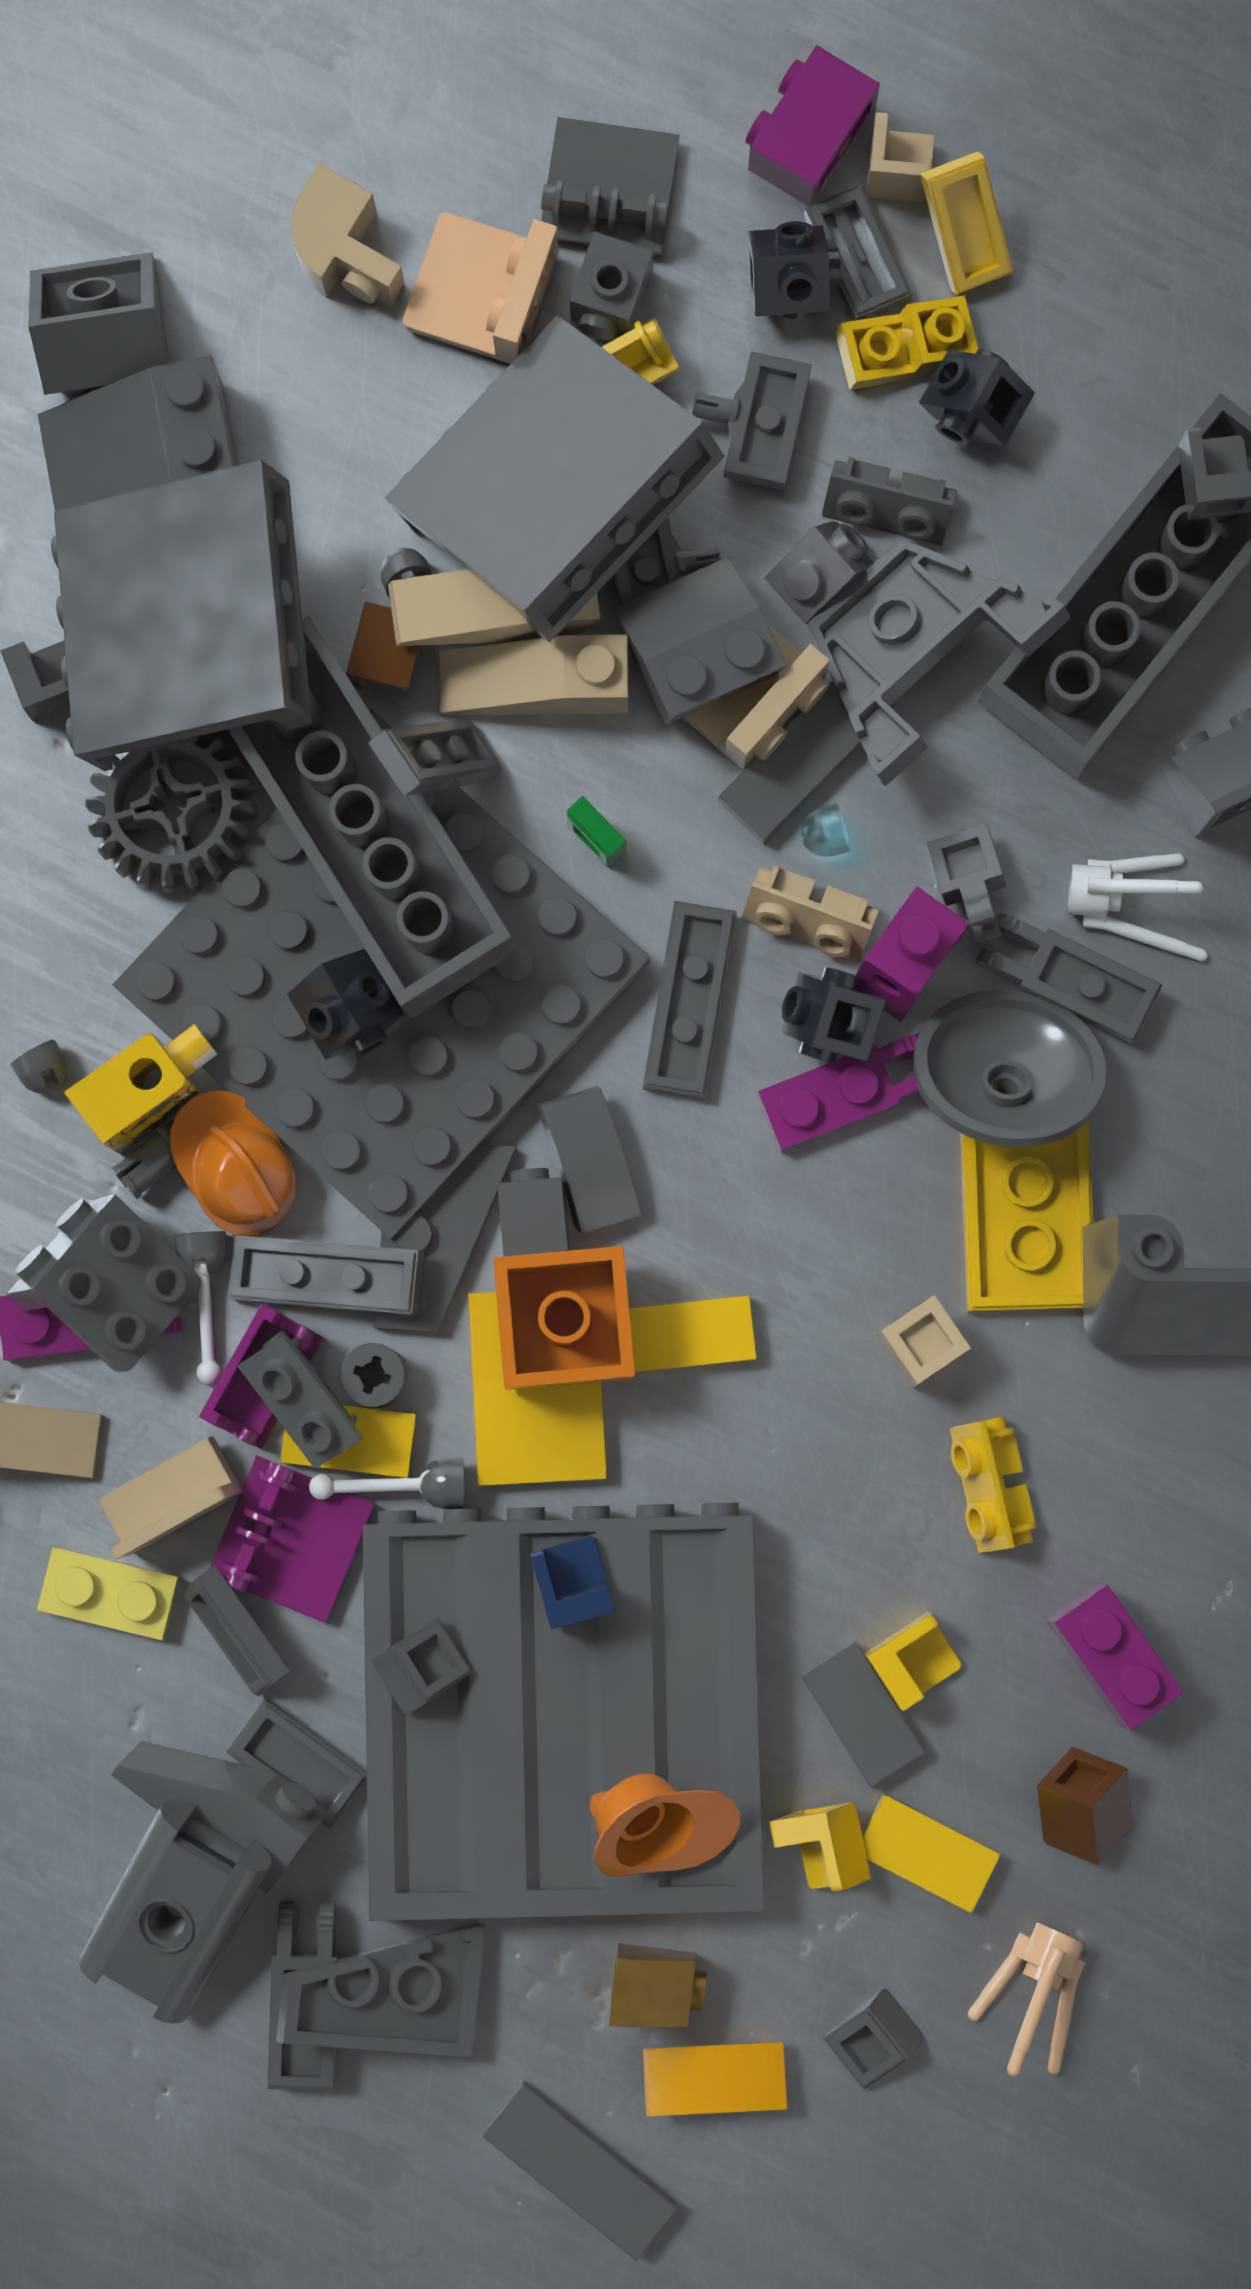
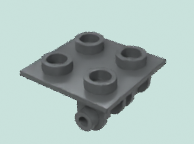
M557 117L547 184H544L541 210L543 212L541 221L557 226L559 241L589 245L595 231L653 250L655 255H662L680 134Z

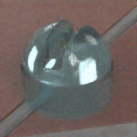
M838 803L814 810L802 822L801 834L803 836V844L810 853L819 857H833L851 851L847 830Z

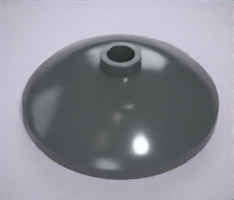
M988 990L971 993L959 997L938 1009L921 1029L913 1057V1071L917 1088L935 1115L947 1125L968 1137L985 1143L1007 1147L1039 1146L1052 1143L1074 1133L1097 1110L1104 1093L1107 1077L1103 1050L1093 1032L1074 1013L1030 993L1013 990Z

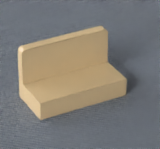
M211 1436L97 1500L120 1541L109 1548L114 1559L117 1560L136 1554L244 1492L214 1436Z

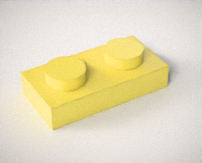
M52 1547L37 1610L158 1640H165L180 1577L59 1547Z

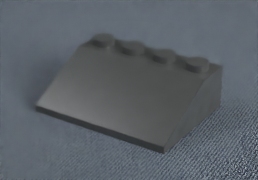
M212 355L147 368L37 414L55 511L238 466L223 383Z

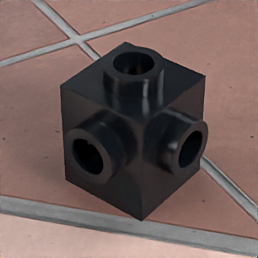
M791 221L780 224L776 229L748 231L750 289L755 316L781 315L789 319H801L811 316L814 312L830 311V287L841 286V266L839 249H828L823 225L811 226L805 222Z
M948 349L941 364L936 368L932 380L920 399L919 404L937 420L936 430L955 443L967 445L970 440L1006 446L1035 392L1010 368L1003 358L991 351L978 349L974 354Z
M365 948L321 963L287 993L325 1060L351 1051L354 1058L362 1057L374 1051L388 1040L384 1031L404 1015L400 1005Z
M824 967L821 977L798 971L794 986L788 990L783 1000V1023L780 1032L801 1041L799 1053L830 1063L836 1062L838 1054L867 1061L886 999L858 989L861 977L841 970Z

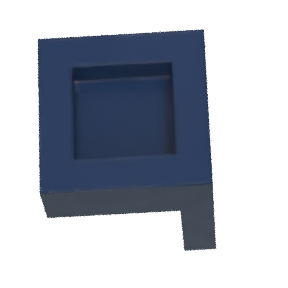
M586 1536L530 1552L551 1630L615 1612L594 1537Z

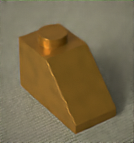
M618 1943L610 2002L609 2026L688 2027L690 2010H703L707 1971L695 1970V1953Z

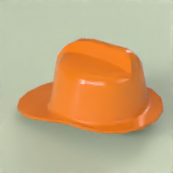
M208 1091L192 1097L177 1112L170 1129V1152L179 1173L199 1202L204 1213L218 1228L234 1235L255 1236L274 1228L287 1215L296 1192V1174L293 1165L276 1134L245 1107L246 1098L231 1091Z
M641 1773L628 1777L611 1790L596 1793L590 1799V1810L595 1819V1827L599 1835L595 1845L594 1861L602 1873L611 1877L681 1870L698 1866L722 1852L732 1842L740 1828V1811L732 1798L719 1791H679L667 1780L652 1773Z

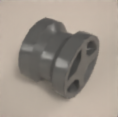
M366 1343L357 1346L347 1354L341 1365L340 1380L343 1390L351 1400L366 1408L379 1409L391 1405L401 1397L407 1383V1371L404 1361L394 1350L383 1344Z

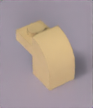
M318 163L296 200L291 218L292 238L304 276L313 288L326 298L340 277L343 279L341 282L342 286L360 300L373 303L377 298L393 307L405 288L401 265L360 243L377 216L373 193L325 165Z

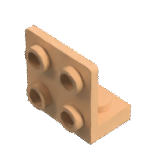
M449 212L440 213L403 317L404 328L408 331L511 364L526 349L559 254L557 226L533 219L526 238Z

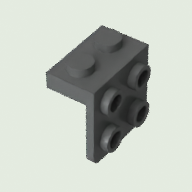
M116 1194L87 1202L84 1199H80L70 1206L57 1221L56 1227L61 1232L47 1248L43 1245L38 1246L18 1265L15 1274L20 1279L9 1290L7 1295L23 1311L48 1307L112 1370L116 1372L129 1371L200 1288V1278Z

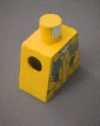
M195 1024L167 1045H164L150 1032L64 1093L102 1144L122 1155L153 1131V1126L163 1123L199 1093L189 1076L218 1054ZM161 1069L162 1077L159 1084L152 1089L145 1090L144 1081L146 1076L153 1070Z

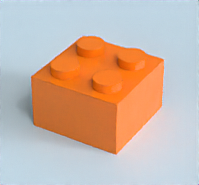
M624 1246L493 1257L504 1388L507 1391L635 1379Z

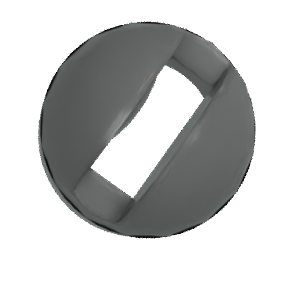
M399 548V552L391 556L387 555L383 559L380 566V578L389 599L388 584L393 580L403 579L401 576L403 573L411 571L413 575L408 578L433 574L427 560L415 549Z
M54 1039L30 1049L10 1064L19 1081L26 1089L35 1093H49L44 1078L51 1076L54 1082L61 1086L67 1077V1062Z

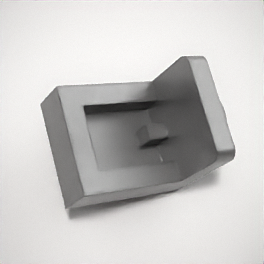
M831 521L814 526L764 578L803 623L808 624L811 619L863 574L874 562L866 554L868 546L857 531L846 524L840 525L837 521Z

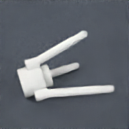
M1182 854L1152 855L1111 861L1088 859L1087 865L1072 864L1068 914L1082 915L1083 928L1106 930L1197 961H1205L1208 957V953L1204 949L1107 916L1108 911L1120 912L1122 893H1201L1203 885L1198 881L1123 879L1122 873L1182 865L1184 863V856Z

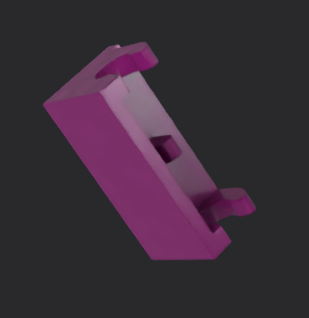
M261 1303L199 1415V1418L259 1449H263L278 1420L237 1366L263 1349V1345L281 1331H284L290 1340L297 1337L300 1341L298 1347L310 1362L324 1339L321 1335Z

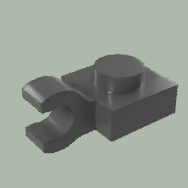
M981 824L926 842L945 905L949 906L964 901L977 944L1002 936L989 893L1007 886L988 824Z

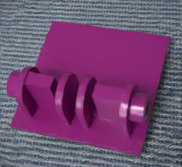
M256 1455L242 1488L244 1493L239 1495L210 1568L215 1565L232 1588L243 1592L248 1591L326 1623L362 1537L363 1524H367L375 1503L351 1493H333L328 1499H316L309 1490L312 1477Z

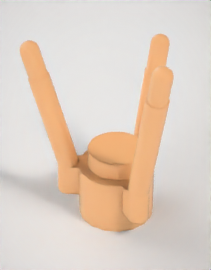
M1036 1923L1031 1937L1021 1933L1018 1934L1011 1953L968 2011V2018L971 2021L979 2020L1024 1960L1027 1961L1022 1974L1038 1980L1007 2067V2073L1012 2077L1020 2073L1052 1987L1059 1990L1062 1983L1048 2062L1050 2074L1056 2075L1060 2072L1076 1986L1086 1963L1079 1959L1085 1943L1040 1923Z

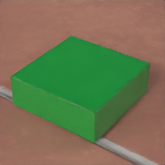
M583 795L566 810L567 827L605 866L609 865L612 867L627 852V841Z

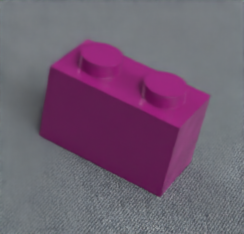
M816 45L805 63L796 59L787 70L778 89V93L782 94L783 97L772 114L763 110L752 124L745 139V143L750 146L748 170L808 207L813 205L876 108L880 83Z
M1096 1584L1046 1620L1121 1727L1132 1731L1184 1693L1107 1584Z

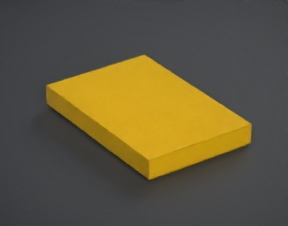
M1089 1120L1074 1133L1060 1140L1031 1147L993 1145L960 1133L967 1312L1083 1309V1227L1093 1223Z
M496 1292L468 1293L478 1486L607 1479L602 1383L507 1391L504 1388Z

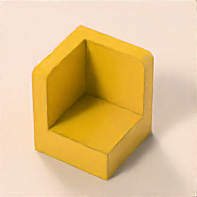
M929 1612L924 1613L863 1653L895 1705L901 1711H905L923 1699L924 1692L958 1671L961 1667L960 1660L937 1627L939 1625L937 1620Z
M855 1801L799 1810L769 1822L774 1848L795 1844L800 1845L807 1883L811 1889L830 1887L833 1892L843 1891L871 1879Z

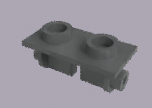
M849 457L848 462L835 460L822 516L842 520L851 525H862L903 535L911 540H923L943 545L957 491L956 489L945 487L946 480L940 479L939 481L903 472L898 488L887 485L891 468L858 461L853 457Z
M281 1331L263 1345V1349L241 1362L237 1367L314 1469L362 1440L363 1436L354 1425L358 1418L355 1414L349 1415L328 1385L324 1386L318 1378L319 1373L298 1347L300 1341L297 1337L290 1340L286 1333Z

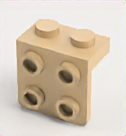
M770 626L769 628L787 666L779 674L682 717L743 770L746 769L756 756L763 761L766 760L788 733L782 726L798 708L803 713H807L829 687V683L824 679L826 678L830 660L811 643L802 653L799 652Z

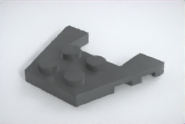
M900 539L811 619L808 625L820 652L830 660L828 671L849 713L848 716L867 754L871 769L878 780L884 786H887L928 748L922 737L890 705L984 620H988L1029 657L1069 621L1071 617L1066 607L1057 599L1047 595L1044 599L1022 591L1019 584L1001 577L997 580L970 571L968 565Z

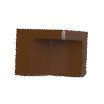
M365 601L346 675L354 688L362 689L364 681L399 690H407L410 686L417 655H423L425 645L396 646L391 607Z
M1071 1747L1037 1784L1043 1840L1049 1846L1099 1866L1132 1828L1133 1818L1128 1769L1124 1766Z

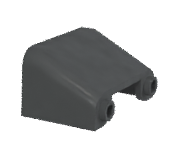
M1118 1214L1084 1226L1083 1323L1086 1336L1094 1347L1103 1353L1112 1355L1251 1356V1269L1184 1268L1182 1237L1174 1224L1163 1217Z

